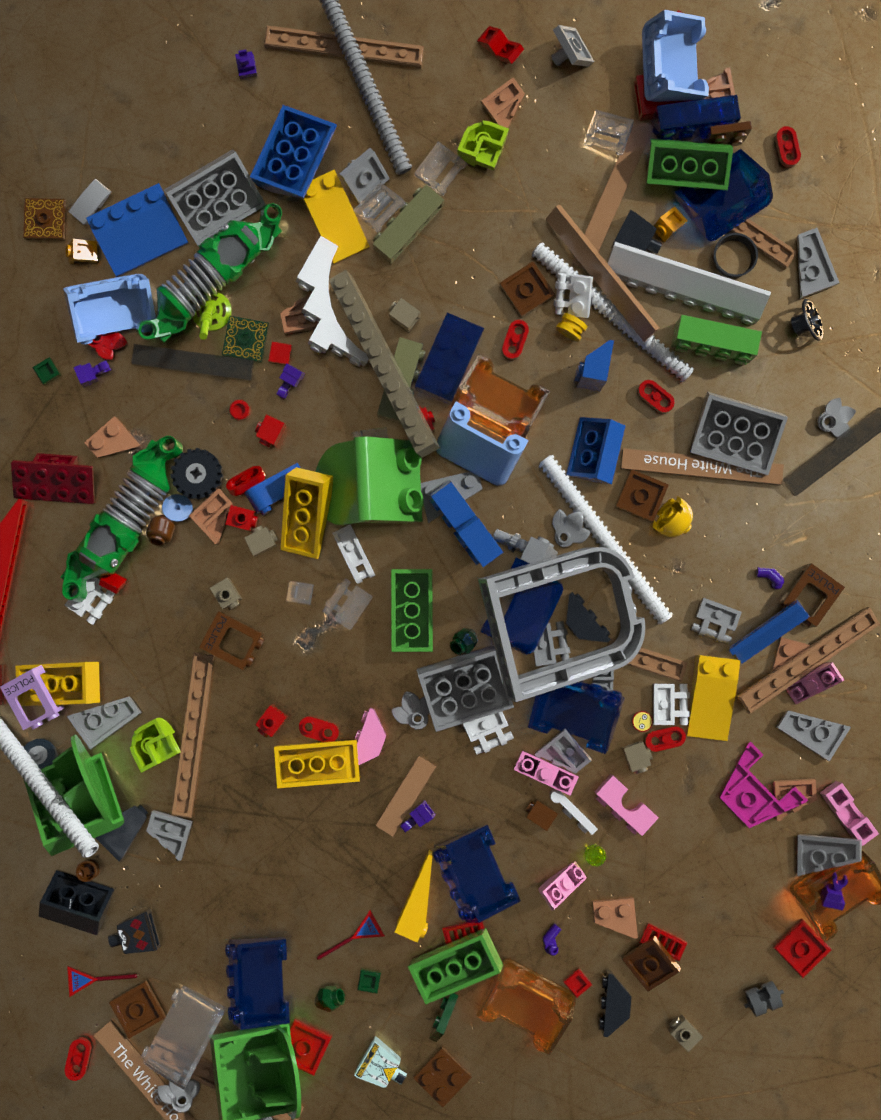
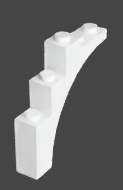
M320 236L295 281L299 283L298 286L301 289L312 291L301 313L305 314L304 317L307 320L319 322L308 344L317 353H321V351L326 353L328 347L332 348L331 351L341 357L344 355L350 358L349 361L352 364L364 367L369 360L366 353L356 347L345 335L331 307L329 273L332 259L338 246Z

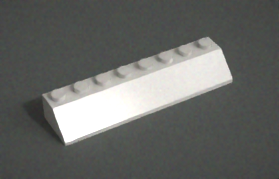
M615 242L607 262L620 280L627 282L628 286L634 288L640 286L653 294H657V292L662 293L668 299L676 300L677 298L683 300L689 306L699 305L705 311H717L726 318L736 317L741 319V322L749 325L756 324L760 320L771 294L770 291Z

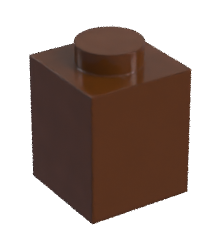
M535 799L534 802L530 801L524 810L527 812L525 815L527 819L548 831L558 815L556 811L538 799Z

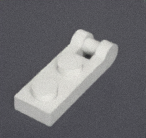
M348 525L333 532L332 534L356 583L359 584L363 582V579L375 576L352 526ZM363 564L365 570L358 573L356 567Z
M553 789L550 791V799L554 803L560 802L565 807L562 811L570 819L574 816L579 821L577 826L585 834L589 831L593 835L597 831V828L559 790Z

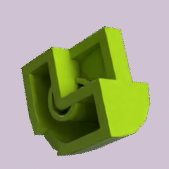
M484 120L470 127L468 126L457 149L458 156L474 167L478 164L494 170L504 148L509 128Z
M156 718L134 731L130 750L141 773L181 753L172 735L175 731L163 718Z

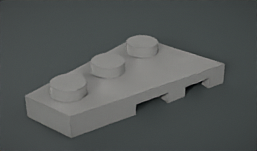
M788 710L776 726V728L827 761L831 760L851 728L850 726Z
M798 835L797 876L862 861V840Z

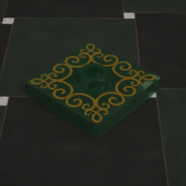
M229 315L222 356L262 363L269 323Z

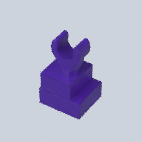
M246 49L239 50V54H235L239 78L257 76L252 51L247 52Z
M103 361L94 367L90 363L73 367L83 388L98 382L97 374L100 375L111 371L107 361Z
M286 363L279 377L284 380V383L276 395L285 399L291 385L297 387L305 373Z
M424 800L410 812L412 817L403 822L400 827L404 832H407L416 823L419 827H422L431 821L436 814Z
M834 872L832 875L833 884H824L820 893V899L824 907L843 910L845 901L841 889L847 885L848 880L846 875L843 876L842 880H837V874Z

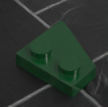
M452 993L447 997H443L439 1007L442 1010L439 1016H436L432 1024L433 1030L429 1037L430 1040L437 1042L444 1035L459 995Z

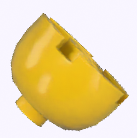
M676 496V500L671 498L664 503L657 512V515H660L659 518L653 522V528L666 537L672 538L686 534L692 526V509L679 496Z

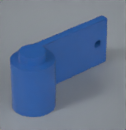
M298 463L260 482L244 493L256 514L266 515L273 510L272 506L277 501L284 498L285 476L294 468H300Z

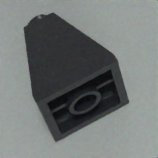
M141 805L129 808L122 812L124 818L122 826L98 836L96 839L121 863L144 825L148 812Z

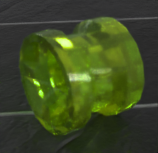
M597 844L589 845L584 852L585 859L591 866H601L606 860L605 851Z

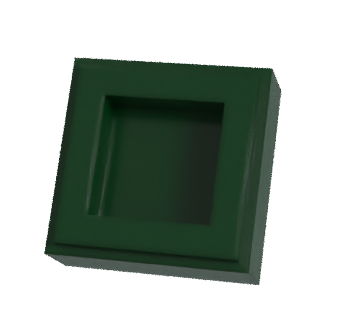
M50 357L32 367L43 385L61 376Z
M361 968L357 990L377 994L381 972Z

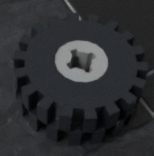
M195 448V450L188 449L187 452L180 453L178 459L175 458V464L171 467L172 474H170L171 479H173L172 483L177 491L185 497L199 501L204 500V498L208 499L222 486V479H224L223 467L220 461L209 451L201 450L200 448Z

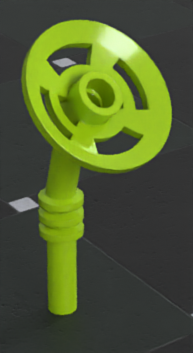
M217 292V295H211L218 297L216 301H206L203 313V306L200 305V317H197L196 310H194L193 320L200 327L199 337L202 340L207 339L208 331L219 330L230 320L232 314L230 302L219 292ZM223 303H224L225 306H226V314H225L224 317L222 316V314H223L222 304H223ZM217 319L218 323L212 325V320Z

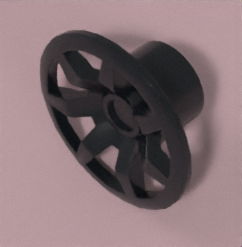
M804 299L802 302L803 313L791 318L792 327L798 336L810 332L815 340L820 341L823 338V326L820 315L814 304L809 299Z

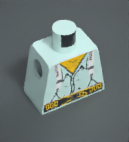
M375 1036L357 1066L354 1076L386 1088L391 1079L401 1085L407 1073L397 1068L400 1064V1056Z

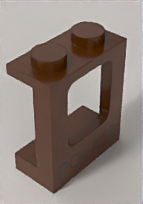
M810 563L802 570L803 574L786 598L779 603L783 606L782 610L797 599L808 583H811L825 593L826 599L815 615L801 623L807 628L819 625L845 588Z
M218 611L199 648L241 670H245L246 667L250 668L255 660L253 654L256 649L260 650L265 639L262 638L263 633ZM230 627L253 639L245 658L242 660L221 650L219 647Z

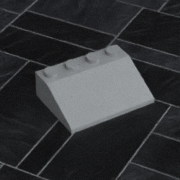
M233 149L164 189L197 246L207 238L213 237L221 229L222 225L230 220L241 221L266 205Z
M707 392L690 453L769 475L788 417L779 412Z
M494 645L417 669L436 732L514 708L513 702L507 700Z

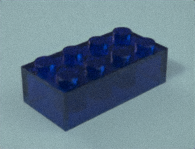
M730 95L657 106L652 117L654 139H680L681 141H689L693 137L704 139L711 126L739 123L741 115L738 96Z
M447 312L415 384V390L452 406L482 338L484 328Z

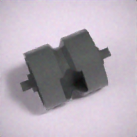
M773 981L761 985V989L754 987L745 991L747 1004H744V1007H749L755 1017L767 1013V1009L773 1011L783 1007L781 994H784L783 990H778Z

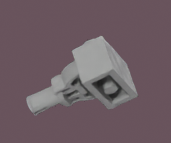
M499 529L493 535L495 541L508 546L511 552L515 550L522 552L521 560L526 564L554 557L558 554L553 549L554 545L540 536L537 539L530 537V540L526 541L521 539V535L518 533L512 535Z

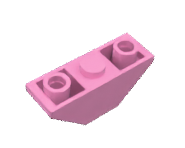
M825 662L788 687L786 691L794 703L798 704L843 682L844 679L833 662Z
M370 708L369 712H364L361 720L364 723L362 731H357L354 739L357 740L359 765L380 755L387 736L373 708Z
M524 751L521 752L514 768L515 771L567 795H571L579 778L552 763Z
M574 861L550 877L538 890L550 909L554 910L587 877L577 862Z

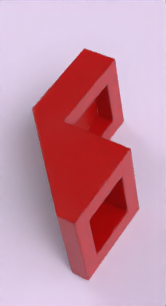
M489 26L477 40L482 47L497 59L509 64H513L524 50L520 43L508 40L501 29Z

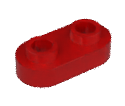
M784 126L775 135L779 160L785 167H794L801 158L797 134L793 128ZM782 136H786L788 141H784ZM790 155L792 160H788L786 156Z
M515 320L509 326L502 346V353L509 360L517 359L522 353L529 332L528 324L525 321ZM520 328L522 333L516 334L515 329ZM514 347L516 351L514 353H510L508 351V348Z
M645 380L638 387L639 397L657 412L665 414L673 409L675 404L673 396L655 381ZM649 388L651 394H646L644 389ZM661 400L666 401V407L660 405Z
M252 466L232 477L227 482L226 488L233 496L242 495L251 487L262 482L265 479V472L260 466Z
M308 716L299 723V731L305 737L322 742H332L339 736V729L332 722ZM307 723L312 724L313 728L311 731L306 730L305 725ZM326 729H330L332 731V735L330 737H327L325 735Z
M677 726L654 730L646 735L645 745L654 752L679 747L684 744L686 734L682 728ZM676 732L678 734V738L676 740H672L671 735L672 733ZM653 737L658 738L656 745L651 743Z
M84 1037L75 1039L69 1047L64 1072L66 1077L72 1081L80 1080L87 1071L92 1046L90 1041ZM78 1045H83L84 1051L79 1050ZM74 1065H78L80 1071H75Z

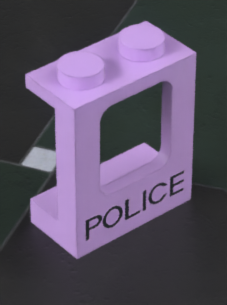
M42 665L0 686L23 730L29 727L32 730L44 724L42 720L47 718L49 722L60 716L58 712L65 708L64 705L56 706L40 677L41 674L45 673ZM30 689L35 690L45 709V714L33 721L28 720L17 699L20 694Z

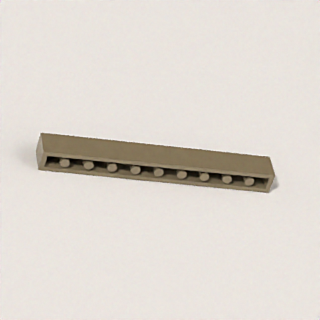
M344 270L329 279V282L415 452L423 458L440 447L354 278L347 270Z

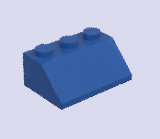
M609 340L587 355L583 362H580L574 381L577 382V388L599 392L602 390L607 382L614 344L613 340Z
M580 417L566 475L595 483L612 484L625 425L612 419Z

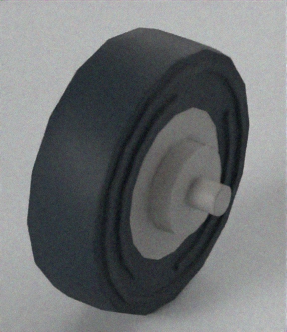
M35 739L24 746V750L27 751L40 769L52 765V761L58 757L56 747L45 739Z

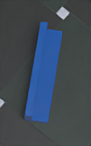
M796 600L731 645L729 651L732 655L735 654L743 664L810 616L799 601Z

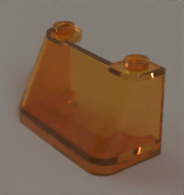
M478 354L457 390L452 407L455 402L464 405L470 411V421L504 439L513 434L526 438L550 391L541 385H532L526 390L493 372L494 364L491 359Z
M862 850V861L808 873L796 880L791 885L790 891L819 937L824 942H827L838 932L835 921L867 900L873 905H881V873L875 862ZM834 872L837 874V880H842L844 875L847 876L848 880L847 885L841 889L845 901L843 910L824 907L820 899L823 887L829 883L833 884L832 875Z
M504 960L503 968L493 979L478 1008L476 1016L485 1022H495L498 1016L533 1034V1043L536 1049L550 1055L573 1019L576 998L569 990L512 960Z

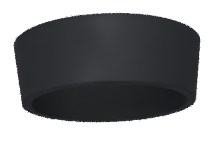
M727 234L715 246L714 265L726 277H741L749 273L757 263V247L752 239L744 234ZM739 241L749 249L751 263L744 273L730 274L719 266L716 252L723 243Z

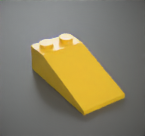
M335 170L313 179L303 201L320 236L338 246L332 259L333 264L370 248Z
M297 467L286 474L280 550L315 559L319 558L332 496L333 476Z
M695 655L689 708L690 717H688L686 736L722 741L728 740L739 678L740 660Z
M99 662L15 666L17 678L29 670L42 665L45 673L41 674L40 677L56 705L100 703ZM33 689L20 694L17 698L21 706L42 705Z
M357 740L276 745L274 747L277 788L360 782Z
M431 850L427 852L395 925V933L415 942H418L419 938L423 939L428 929L426 917L432 866Z

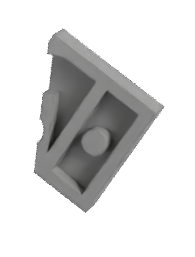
M565 728L535 752L536 757L547 759L552 764L563 766L573 773L580 771L592 760Z

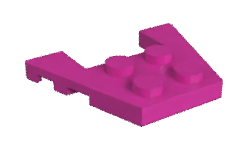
M751 741L748 743L720 797L748 828H752L808 801L796 787L780 801L768 791L749 771L763 756Z

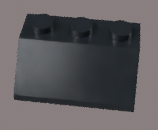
M56 870L39 903L38 917L98 935L105 920L114 889L92 881L83 882L76 876Z

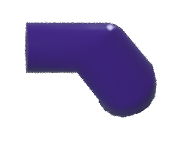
M757 567L756 577L769 578L774 589L782 588L784 577L776 569Z
M555 923L552 924L542 939L545 952L551 956H555L559 951L555 938L562 930Z

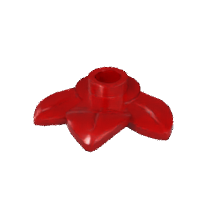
M116 331L97 335L100 337V340H93L92 343L88 344L96 350L99 357L112 360L113 350L126 346L127 341Z

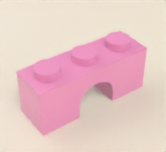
M610 774L595 791L598 795L596 800L604 807L608 804L613 809L611 813L619 821L623 818L628 823L626 827L634 835L639 833L643 836L659 817L642 802L634 809H625L622 806V797L628 789Z
M835 781L820 792L852 839L862 840L863 846L879 834L869 819L857 809L853 803V797L843 783Z

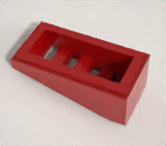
M482 917L442 927L446 944L452 942L449 931H453L455 940H458V929H461L463 937L467 936L465 928L469 927L471 934L474 933L473 926H477L478 931L484 929Z
M648 923L639 942L643 944L648 941L653 930L656 932L654 936L657 939L660 934L663 935L660 942L663 946H665L668 938L671 939L667 951L674 960L680 961L687 942ZM677 942L679 943L675 953H673L672 950Z

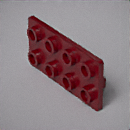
M37 453L33 461L13 460L11 462L13 497L15 499L93 504L95 501L93 466L77 465L78 456Z

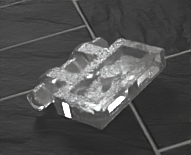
M344 578L341 584L338 583L335 589L337 590L331 599L326 601V606L322 612L329 616L334 609L338 612L334 620L351 631L373 596L358 586H355L352 592L349 591L347 588L351 582ZM344 594L348 598L343 606L340 607L337 603Z

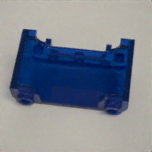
M739 149L732 155L728 190L700 188L695 191L693 187L683 186L675 191V196L701 234L708 241H715L767 207L773 199V192L769 173L747 153Z
M516 557L511 569L529 563ZM556 580L515 593L504 616L512 649L523 654L534 652L563 593V585L560 581ZM487 619L480 632L492 638Z

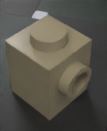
M402 298L398 302L394 301L388 310L390 311L389 318L408 332L421 317V312Z
M259 526L251 530L252 534L244 537L254 557L277 547L275 541H278L273 529L269 531L267 527Z
M225 578L210 588L222 609L228 608L230 611L240 605L238 601L242 600V597L230 578Z
M642 741L621 747L631 772L635 771L636 774L647 771V767L651 766L652 754L649 748H645Z
M683 1015L679 1018H674L669 1024L668 1031L688 1052L703 1038L700 1032Z

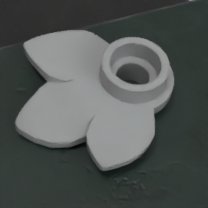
M840 398L832 399L826 405L825 412L818 417V426L823 431H831L836 437L849 436L852 434V430L846 423L852 419L856 410L848 406H842ZM829 418V424L825 425V419Z
M561 509L555 513L552 524L556 530L555 541L559 546L568 547L573 543H582L589 537L590 531L582 528L583 513L581 511L571 513L568 516ZM563 533L568 536L566 541L561 538Z
M405 692L402 697V707L392 709L394 718L400 724H409L415 730L425 728L428 723V714L430 712L425 697L419 700L414 693ZM420 716L422 719L420 722H415L414 718Z
M175 1071L170 1078L169 1085L158 1086V1095L164 1104L172 1105V1108L178 1113H185L191 1108L192 1100L198 1095L200 1085L198 1081L194 1079L188 1081L184 1074ZM184 1098L186 1102L185 1104H179L178 1100Z

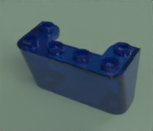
M582 680L535 696L528 728L545 734L552 728L560 731L565 728L570 734L589 740L586 748L606 754L609 750L625 698L619 691H608L602 689L603 687L598 684L590 685Z
M488 825L480 826L434 847L433 857L440 864L442 878L450 887L449 894L452 900L456 901L459 908L457 909L458 915L461 920H465L468 923H480L521 901L513 882H505L490 849V846L496 843Z
M284 937L229 940V943L225 945L226 957H229V965L226 966V975L230 980V986H227V997L230 999L231 1007H228L229 1020H232L240 1030L290 1023L289 1002L283 998L282 960H287L286 939Z

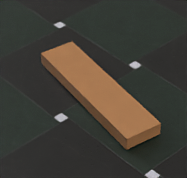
M734 208L730 209L720 224L721 227L730 233H741L748 236L755 243L757 250L785 270L798 253V251Z
M610 638L611 640L608 642L607 646L614 643L616 639ZM641 648L635 658L627 665L682 682L688 663Z
M418 756L377 822L376 826L392 837L394 836L435 770V765Z

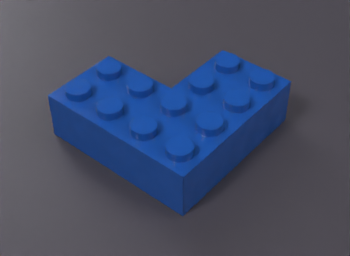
M450 480L430 493L432 497L429 500L436 511L441 509L444 513L441 518L449 528L452 526L455 528L456 531L453 534L463 548H466V552L476 565L480 563L484 567L503 553L497 542Z

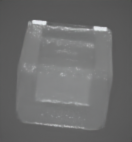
M290 581L286 601L311 605L314 585Z

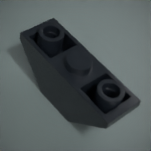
M571 592L568 594L564 624L576 639L609 642L611 640L608 637L610 632L604 625L599 626L595 621L597 616L591 609L587 611L583 606L585 603L583 598L578 593L574 594Z
M606 970V976H602V988H605L604 996L600 998V1009H603V1016L599 1017L598 1029L601 1030L603 1037L610 1036L630 1018L632 997L611 970Z

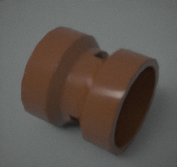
M86 859L81 862L76 868L78 879L83 882H89L96 878L101 870L99 862L95 859Z

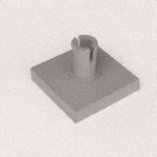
M558 25L553 29L562 46L560 50L551 55L552 60L557 66H560L568 58L572 65L589 67L594 63L576 28Z
M371 148L356 160H351L352 163L349 162L347 167L339 173L359 204L390 179Z

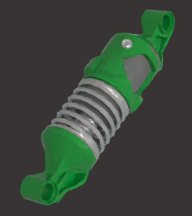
M275 203L264 205L261 209L258 223L230 220L222 225L221 229L213 237L204 240L199 245L197 253L194 254L195 259H188V263L191 266L188 267L183 264V269L187 272V276L181 270H177L178 275L185 283L183 284L175 275H172V279L179 286L178 289L169 280H166V284H162V286L160 285L157 288V317L139 322L136 327L138 336L147 340L159 337L165 342L172 334L186 329L187 323L195 315L194 310L200 311V305H206L205 300L211 301V295H217L216 289L222 290V286H226L230 282L234 283L249 264L253 263L261 253L270 250L274 238L282 232L278 226L282 216L280 206ZM269 207H272L276 212L274 218H269L267 215ZM145 324H149L152 329L151 333L147 336L141 332V328Z
M165 436L156 442L151 440L146 449L133 455L132 465L129 468L131 470H128L127 475L135 482L123 478V482L130 488L118 485L119 489L125 494L114 491L115 496L118 498H110L113 504H106V508H103V511L101 510L99 514L94 515L89 523V530L76 550L67 555L66 569L60 577L64 580L62 594L66 599L76 603L84 601L87 597L86 581L98 576L115 574L128 552H133L139 543L138 537L142 532L140 527L141 525L146 526L143 518L150 520V516L144 510L149 513H155L144 502L154 507H159L158 503L150 498L149 495L161 501L163 498L157 492L166 495L170 490L165 462L179 457V454L183 452L182 444L174 437ZM174 443L173 449L168 451L169 445ZM77 588V594L73 596L72 592Z

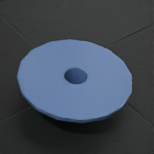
M180 494L167 497L162 505V511L166 518L176 522L187 519L193 509L191 501Z

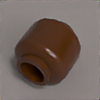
M165 515L151 518L146 530L149 542L156 546L170 543L175 531V525Z

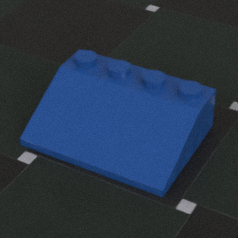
M282 105L250 178L260 188L304 199L337 125Z
M159 183L86 217L116 277L188 244V240Z

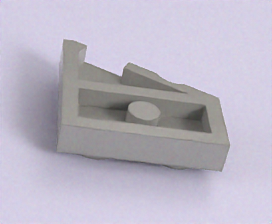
M153 810L146 831L153 838H156L165 849L170 850L177 860L181 861L193 821Z

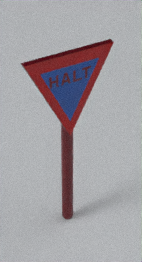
M369 910L354 935L317 956V960L322 959L354 939L385 937L371 910Z
M67 966L69 997L95 981L137 978V974L93 977Z

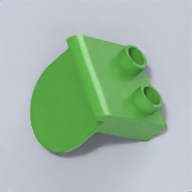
M354 437L352 441L337 443L328 448L320 458L316 468L318 473L333 476L332 496L327 520L337 525L354 523L410 524L423 522L422 507L424 498L421 492L420 480L422 459L415 452L410 440Z
M75 734L71 736L72 747H69L52 761V765L41 769V771L51 782L52 786L55 787L59 795L62 796L63 800H65L73 814L84 825V828L91 834L92 838H96L122 826L124 818L102 753L90 757L81 740ZM24 781L43 846L50 856L75 847L74 843L70 841V838L67 837L63 829L60 828L59 824L56 823L55 819H53L52 815L38 799V796L35 795L31 787Z
M276 1022L209 1036L219 1120H257L287 1113L292 1119L300 1117L301 1088L296 1057L291 1042L289 1022Z

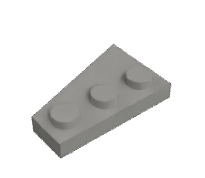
M818 228L799 234L797 236L801 299L839 284V280Z
M469 471L421 483V492L424 498L423 504L428 523L444 514L441 509L436 511L429 500L432 499L430 493L450 480L464 500H467L482 490L480 477Z
M129 696L69 715L67 718L89 749H93L142 712Z

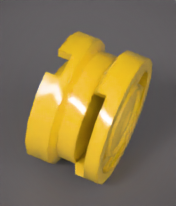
M564 313L561 317L562 321L556 326V330L565 337L579 342L582 338V332H585L588 326L577 317Z

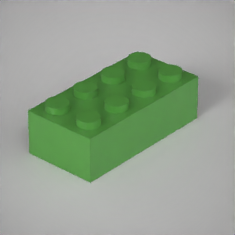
M651 139L646 177L647 184L728 190L733 147L727 144Z
M681 315L675 323L671 347H675V350L679 352H687L689 350L694 351L699 356H707L708 354L715 356V359L718 360L732 359L737 364L746 365L758 354L762 331Z
M391 569L392 652H433L432 569Z
M484 928L412 959L408 968L426 1005L499 974L503 968V963L487 929Z

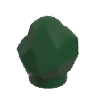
M469 628L455 632L450 642L451 650L457 655L462 653L469 654L478 642L476 632Z
M325 986L319 989L314 1003L317 1008L332 1012L344 1004L345 994L341 988Z

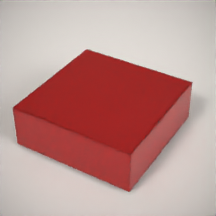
M272 341L268 361L282 365L289 364L292 345Z
M116 573L105 575L100 579L99 585L117 594L124 587L127 579Z
M579 968L563 980L564 984L576 998L592 986V983Z

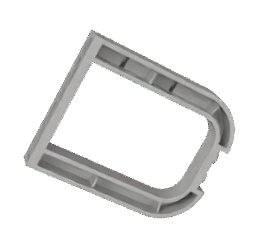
M587 547L478 579L508 701L519 702L621 668L635 658L644 641L645 620L643 617H636L637 610L631 596L632 588L628 583V580L635 577L632 568L623 556L608 548ZM592 569H603L610 578L620 618L621 630L615 642L607 647L518 675L499 598Z

